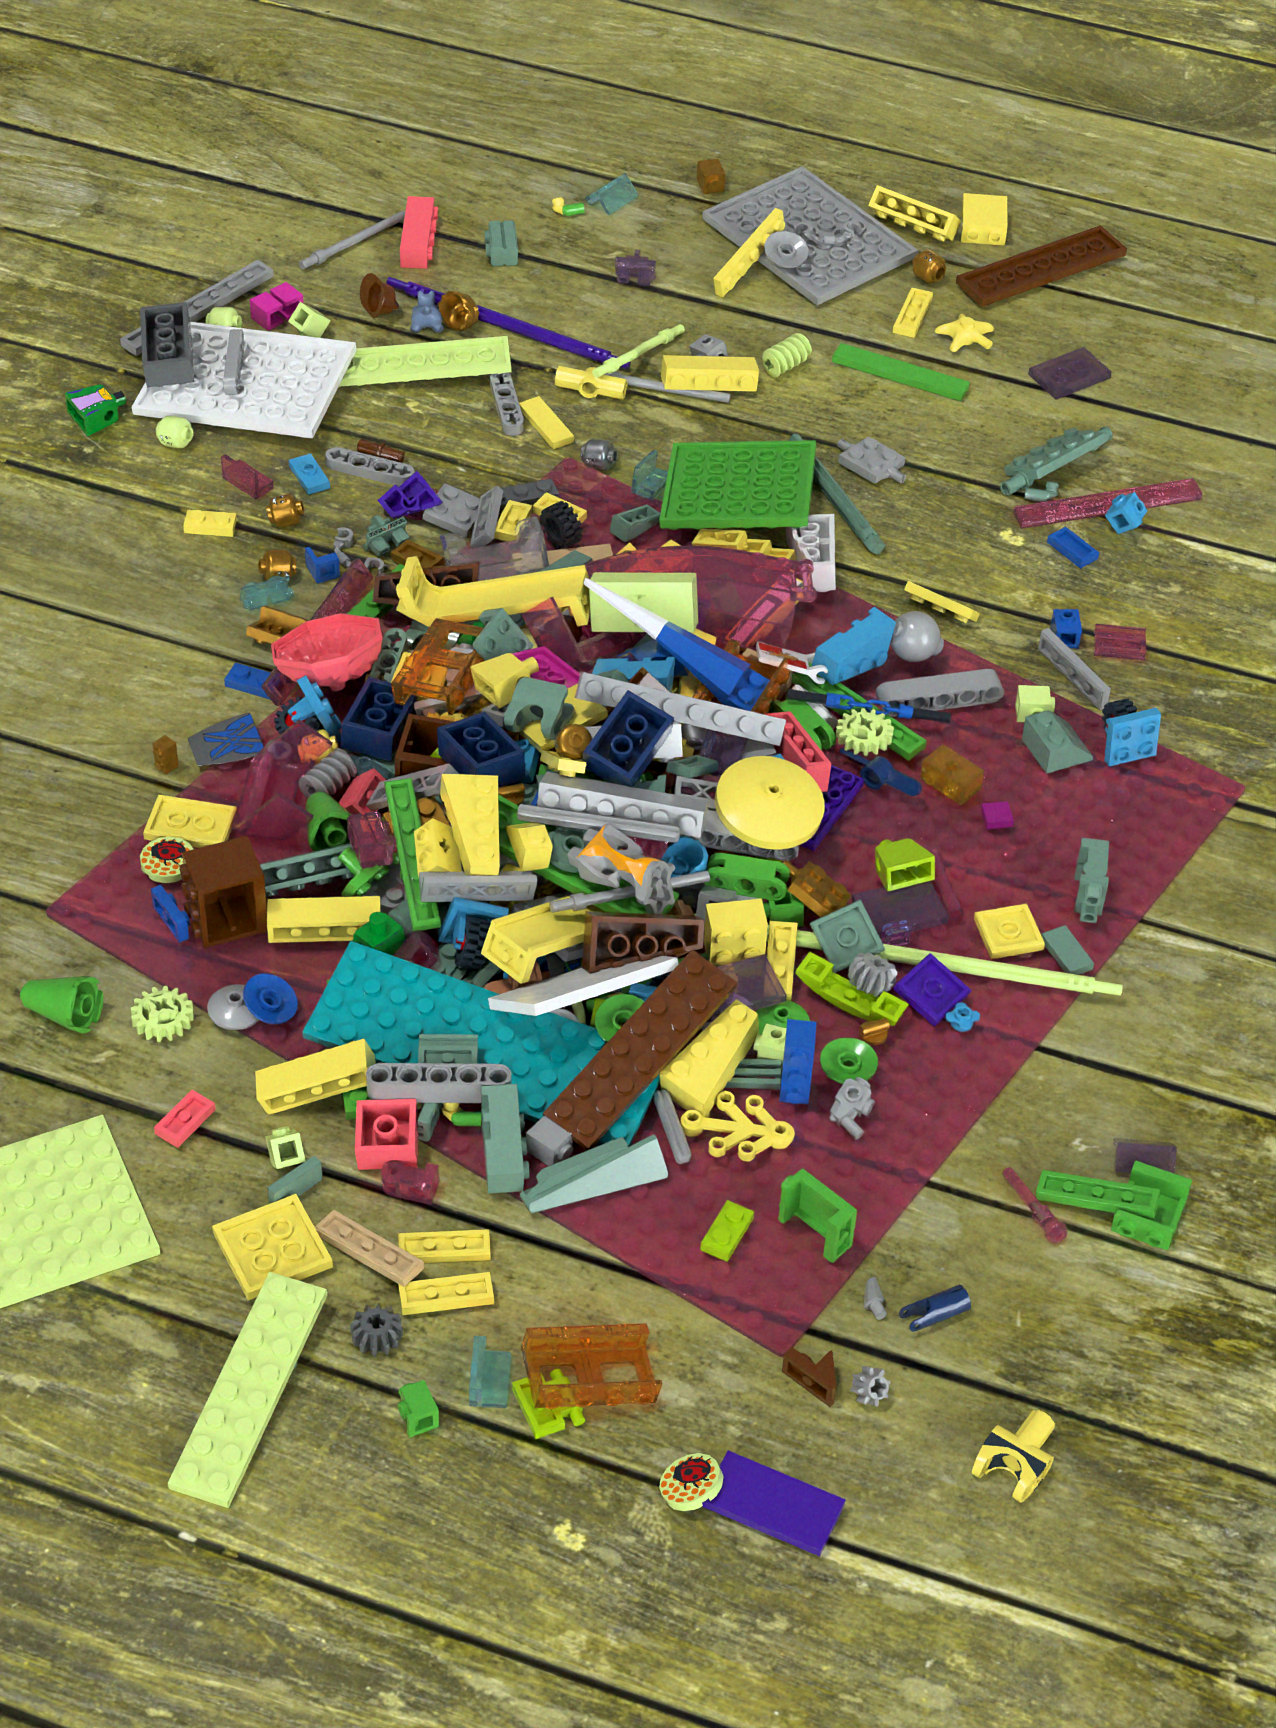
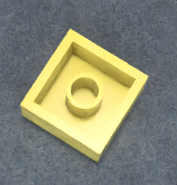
M762 899L706 904L704 943L710 963L714 966H725L765 961L768 923Z

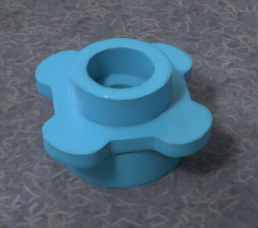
M957 1003L952 1012L946 1013V1020L951 1023L955 1030L961 1032L970 1030L973 1022L980 1019L979 1012L972 1011L965 1003Z

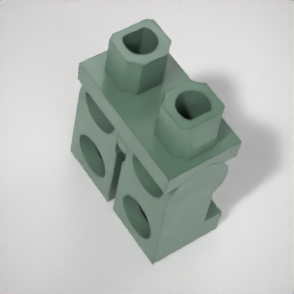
M1081 838L1074 880L1079 881L1074 912L1080 913V921L1096 923L1097 916L1102 915L1109 877H1106L1109 841Z

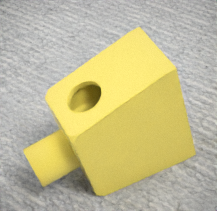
M506 653L470 667L475 689L498 708L511 702L515 687L521 678H530V675L539 671L538 663L534 657L520 661L512 653Z

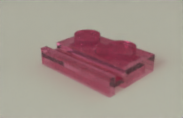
M1095 624L1094 656L1145 660L1146 628Z

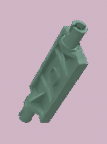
M1107 426L1102 427L1096 432L1094 430L1079 431L1077 428H1070L1065 430L1063 435L1047 440V444L1030 449V453L1015 457L1012 463L1004 466L1006 476L1013 477L1000 483L1001 492L1005 496H1010L1020 489L1028 488L1033 484L1034 479H1040L1083 454L1097 450L1100 445L1112 439V431Z

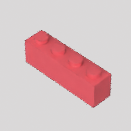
M408 196L400 245L401 268L427 269L428 260L433 259V247L438 220V207L434 206V197Z
M791 711L767 713L766 715L786 720L780 746L773 744L776 753L781 754L785 760L796 764L810 774L820 787L821 792L827 791L831 770L829 759Z

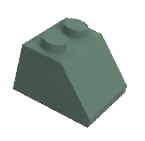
M1049 710L1025 717L1022 740L1046 774L1093 760L1090 751L1066 720Z

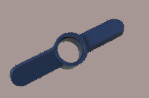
M843 747L839 750V754L844 758L863 767L860 775L869 788L878 790L886 783L910 796H917L921 793V783L894 769L886 758L877 756L872 761H869L849 750H844Z

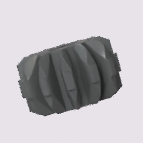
M380 1303L377 1304L376 1308L371 1309L366 1305L364 1312L356 1311L354 1321H351L350 1333H352L354 1346H360L362 1354L371 1351L374 1358L380 1351L388 1355L390 1348H398L399 1339L403 1336L401 1317L399 1314H394L391 1306L382 1309Z

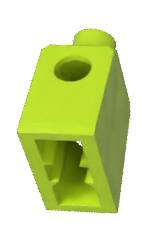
M907 838L895 842L885 839L875 848L876 872L887 891L935 880V856L912 839Z

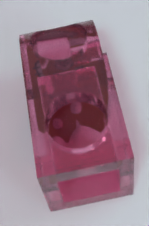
M399 1161L387 1162L381 1168L383 1191L393 1197L432 1205L440 1182L439 1165L427 1163L425 1169L405 1166Z

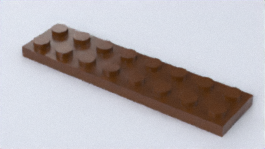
M1100 225L957 275L956 284L978 305L983 307L1126 256L1127 248Z
M691 950L543 1112V1116H546L567 1132L572 1133V1140L586 1151L592 1149L737 988V982L697 952Z

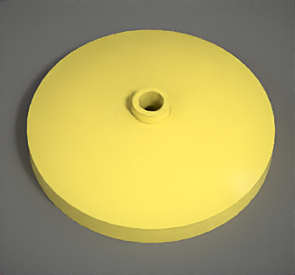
M754 756L737 761L721 775L715 792L716 811L724 826L742 841L760 848L777 850L801 845L816 833L824 814V798L816 781L801 767L777 757Z

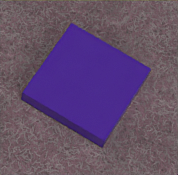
M931 953L896 983L893 988L934 1027L946 1017L947 1012H951L956 1004L961 1003L972 991Z

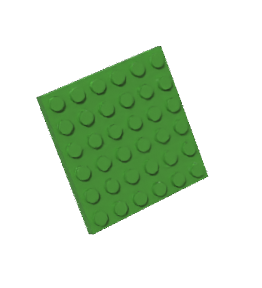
M816 440L673 443L659 519L660 528L676 530L679 528L726 529L729 527H741L749 529L752 527L800 528L808 526L817 449Z

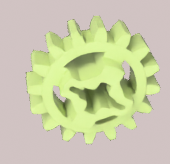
M862 708L861 712L858 713L853 709L851 710V715L844 713L843 719H838L836 738H838L839 745L845 744L844 750L854 749L855 755L859 751L863 752L864 756H868V752L871 751L877 755L878 749L885 751L887 750V745L892 744L894 727L891 726L890 719L884 720L885 714L876 715V710L874 709L870 713L866 712L865 708Z
M164 986L162 991L152 987L151 994L143 991L142 999L135 998V1006L131 1007L132 1026L137 1028V1034L145 1033L147 1040L156 1036L157 1042H161L162 1037L167 1036V1039L172 1041L173 1034L176 1033L179 1036H183L182 1028L190 1029V1021L194 1020L192 1000H188L186 993L179 995L178 988L170 992L167 986Z

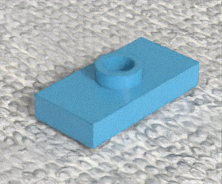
M311 453L288 460L290 469L307 495L330 488V481Z

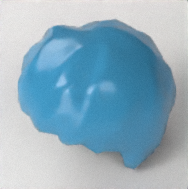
M680 836L679 841L667 846L660 853L658 859L674 864L675 869L670 877L672 878L706 871L708 853L705 846H702L699 840L693 839L690 836Z

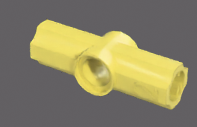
M558 366L555 385L558 387L578 390L586 398H594L597 395L622 400L625 398L628 380L608 375L595 378L592 374L595 367L587 368L585 371Z

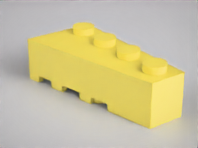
M442 774L440 796L446 807V815L452 826L453 837L460 852L465 875H499L498 776Z
M736 999L660 1072L661 1090L666 1089L671 1099L685 1110H697L703 1117L708 1118L710 1116L709 1112L714 1104L717 1103V1095L723 1091L727 1082H730L733 1078L735 1069L740 1061H743L759 1033L758 1014Z

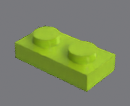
M727 1200L702 1240L700 1250L728 1262L754 1219V1211Z

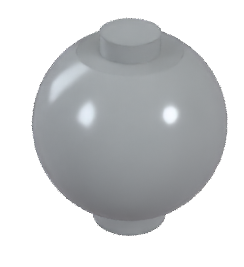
M910 611L902 614L895 620L896 625L890 644L893 651L900 658L909 662H921L931 656H937L941 652L944 640L941 637L938 624L930 615L920 611Z

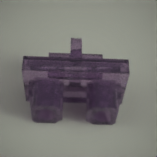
M637 249L634 256L616 257L615 275H617V282L627 284L631 276L638 277V284L641 286H650L652 279L656 278V261L649 260V257H642L641 250Z

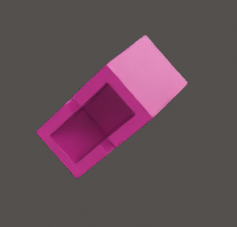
M287 282L270 289V294L264 292L250 299L251 318L265 330L269 331L283 324L284 319L289 321L299 303H303V294Z

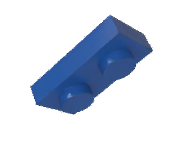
M235 663L225 677L224 682L225 687L272 700L282 686L283 678L281 675Z
M162 885L152 888L153 908L179 943L189 939L188 926L191 923L187 913L184 910H179L172 893L168 894Z

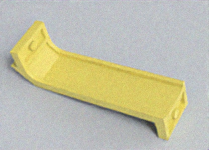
M414 556L407 558L405 567L401 572L400 582L396 587L397 595L400 599L396 610L428 627L478 620L483 611L503 608L508 615L568 606L569 614L571 617L574 616L577 626L587 625L590 616L589 588L584 585L585 578H590L585 565L440 587L431 584L426 579L418 557Z
M550 902L494 919L491 921L481 954L520 984L528 982L537 957L584 942L586 911H606L595 905H589L584 910L573 911L569 909L552 913L549 906Z

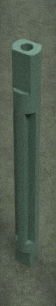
M795 433L792 434L788 441L804 440L799 434ZM816 456L813 480L870 552L879 555L886 545Z

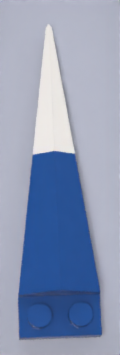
M585 578V586L622 612L654 638L707 687L723 705L753 711L769 688L772 681L749 668L751 664Z

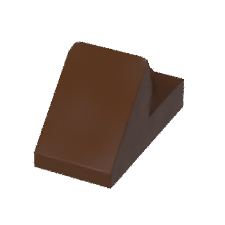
M791 1347L784 1354L782 1372L828 1407H831L834 1404L836 1393L832 1350L815 1364L808 1355L800 1353Z

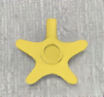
M962 313L959 315L958 320L938 326L935 329V333L949 335L953 338L950 346L952 352L958 351L963 345H971L974 342L989 349L993 342L983 336V334L992 332L994 326L987 322L975 321Z

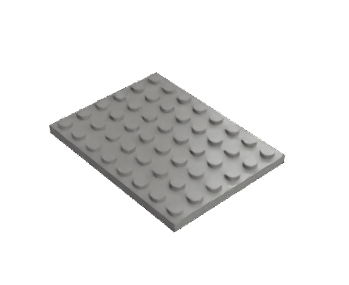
M803 166L713 206L702 213L703 220L739 247L747 241L775 208L783 211L785 222L783 231L794 233V225L796 223L806 222L814 227L813 234L817 237L827 235L839 237L842 236L841 226L845 222H858L861 225L860 234L854 231L853 239L850 238L835 244L825 245L805 239L804 241L808 246L809 253L806 261L798 267H780L767 258L765 251L757 260L816 305L909 262L918 254V249ZM799 231L797 233V235H799L801 238L803 236V231Z

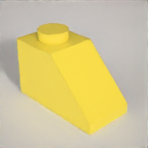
M530 822L506 826V831L521 872L548 868L553 845L545 825Z

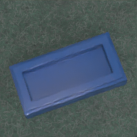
M1066 526L1048 535L1047 543L1080 569L1094 562L1099 557L1097 550Z

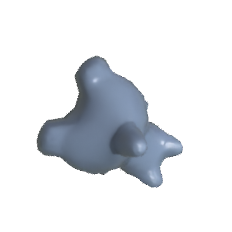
M419 291L418 306H414L412 309L410 331L420 333L422 329L430 328L435 333L442 332L444 330L442 315L438 306L435 305V293L430 291L428 294H424Z

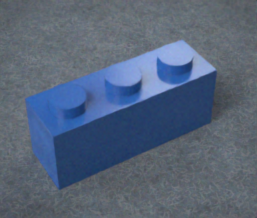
M787 1019L779 1102H789L792 1104L809 1103L817 1022Z

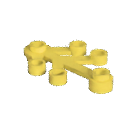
M722 1091L717 1095L716 1105L718 1109L725 1111L733 1121L706 1118L697 1110H688L681 1117L680 1124L684 1135L689 1137L700 1135L703 1129L732 1133L725 1138L714 1137L709 1141V1153L714 1157H722L727 1150L739 1144L738 1157L743 1161H751L755 1158L756 1154L770 1146L776 1149L788 1147L794 1140L795 1135L794 1129L789 1123L776 1121L763 1108V1099L757 1095H751L746 1099L745 1109L747 1113L755 1115L763 1125L753 1124L734 1104V1095L728 1091ZM751 1136L762 1137L754 1143L751 1141H744L750 1138ZM743 1150H750L751 1152L746 1153Z

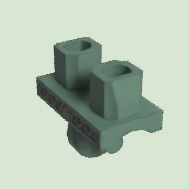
M379 515L373 516L371 518V526L367 527L366 543L362 547L366 552L372 550L378 558L386 555L391 548L387 542L393 541L396 547H398L407 539H410L405 530L407 521L404 517L391 522L389 518L383 520Z

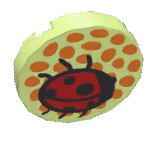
M162 837L153 840L143 848L140 854L141 869L144 874L146 873L151 880L156 882L172 883L182 880L179 865L183 864L182 852L193 850L190 843L181 838Z
M701 1453L689 1454L677 1459L666 1468L661 1477L659 1488L664 1500L673 1509L681 1511L695 1510L702 1507V1502L708 1498L711 1501L717 1496L722 1487L724 1476L717 1461L710 1455Z

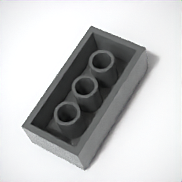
M187 302L140 307L142 365L147 388L194 382L191 322Z

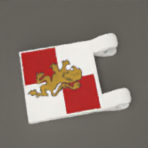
M757 642L756 650L759 662L809 675L814 682L824 684L825 679L818 678L816 675L820 671L828 673L827 667L824 665L809 667L808 665L809 662L812 664L815 653L805 655Z

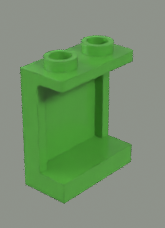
M1135 1160L1128 1184L1160 1189V1200L1155 1219L1143 1218L1117 1209L1114 1214L1111 1231L1121 1236L1147 1243L1152 1247H1159L1168 1251L1186 1204L1192 1179Z
M803 1168L794 1176L789 1175L781 1185L782 1191L778 1220L784 1224L792 1216H797L825 1238L823 1257L833 1263L852 1246L857 1209Z

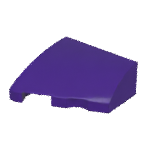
M418 471L399 487L395 484L377 500L393 519L443 503Z

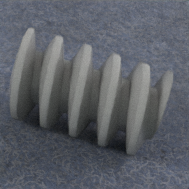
M335 748L333 752L329 753L327 757L323 758L320 763L316 764L313 769L309 770L306 775L299 779L300 790L306 798L317 792H325L330 796L334 795L336 789H341L343 783H348L350 777L352 778L357 775V768L344 750Z

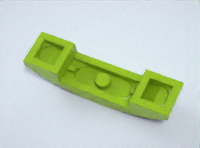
M811 952L807 954L796 969L797 976L822 998L836 1007L867 1021L887 1018L889 1025L895 1026L908 1007V1003L885 991L880 996L875 997L870 993L866 994L862 990H857V986L852 985L848 979L832 972L834 964Z

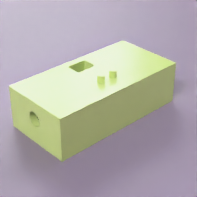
M594 572L590 579L688 632H694L697 627L696 573ZM589 589L592 632H645L622 612Z

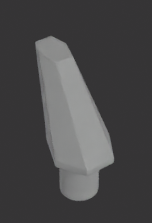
M872 1277L866 1282L863 1307L871 1310L876 1319L880 1320L887 1315L882 1305L885 1299L876 1277Z

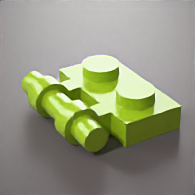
M561 1369L551 1371L550 1377L552 1380L548 1382L545 1381L542 1373L512 1382V1391L535 1439L564 1430V1417L571 1418L574 1426H580L585 1422L581 1402L579 1399H575L571 1391L572 1384L569 1378L563 1375ZM552 1395L560 1396L563 1403L556 1404Z

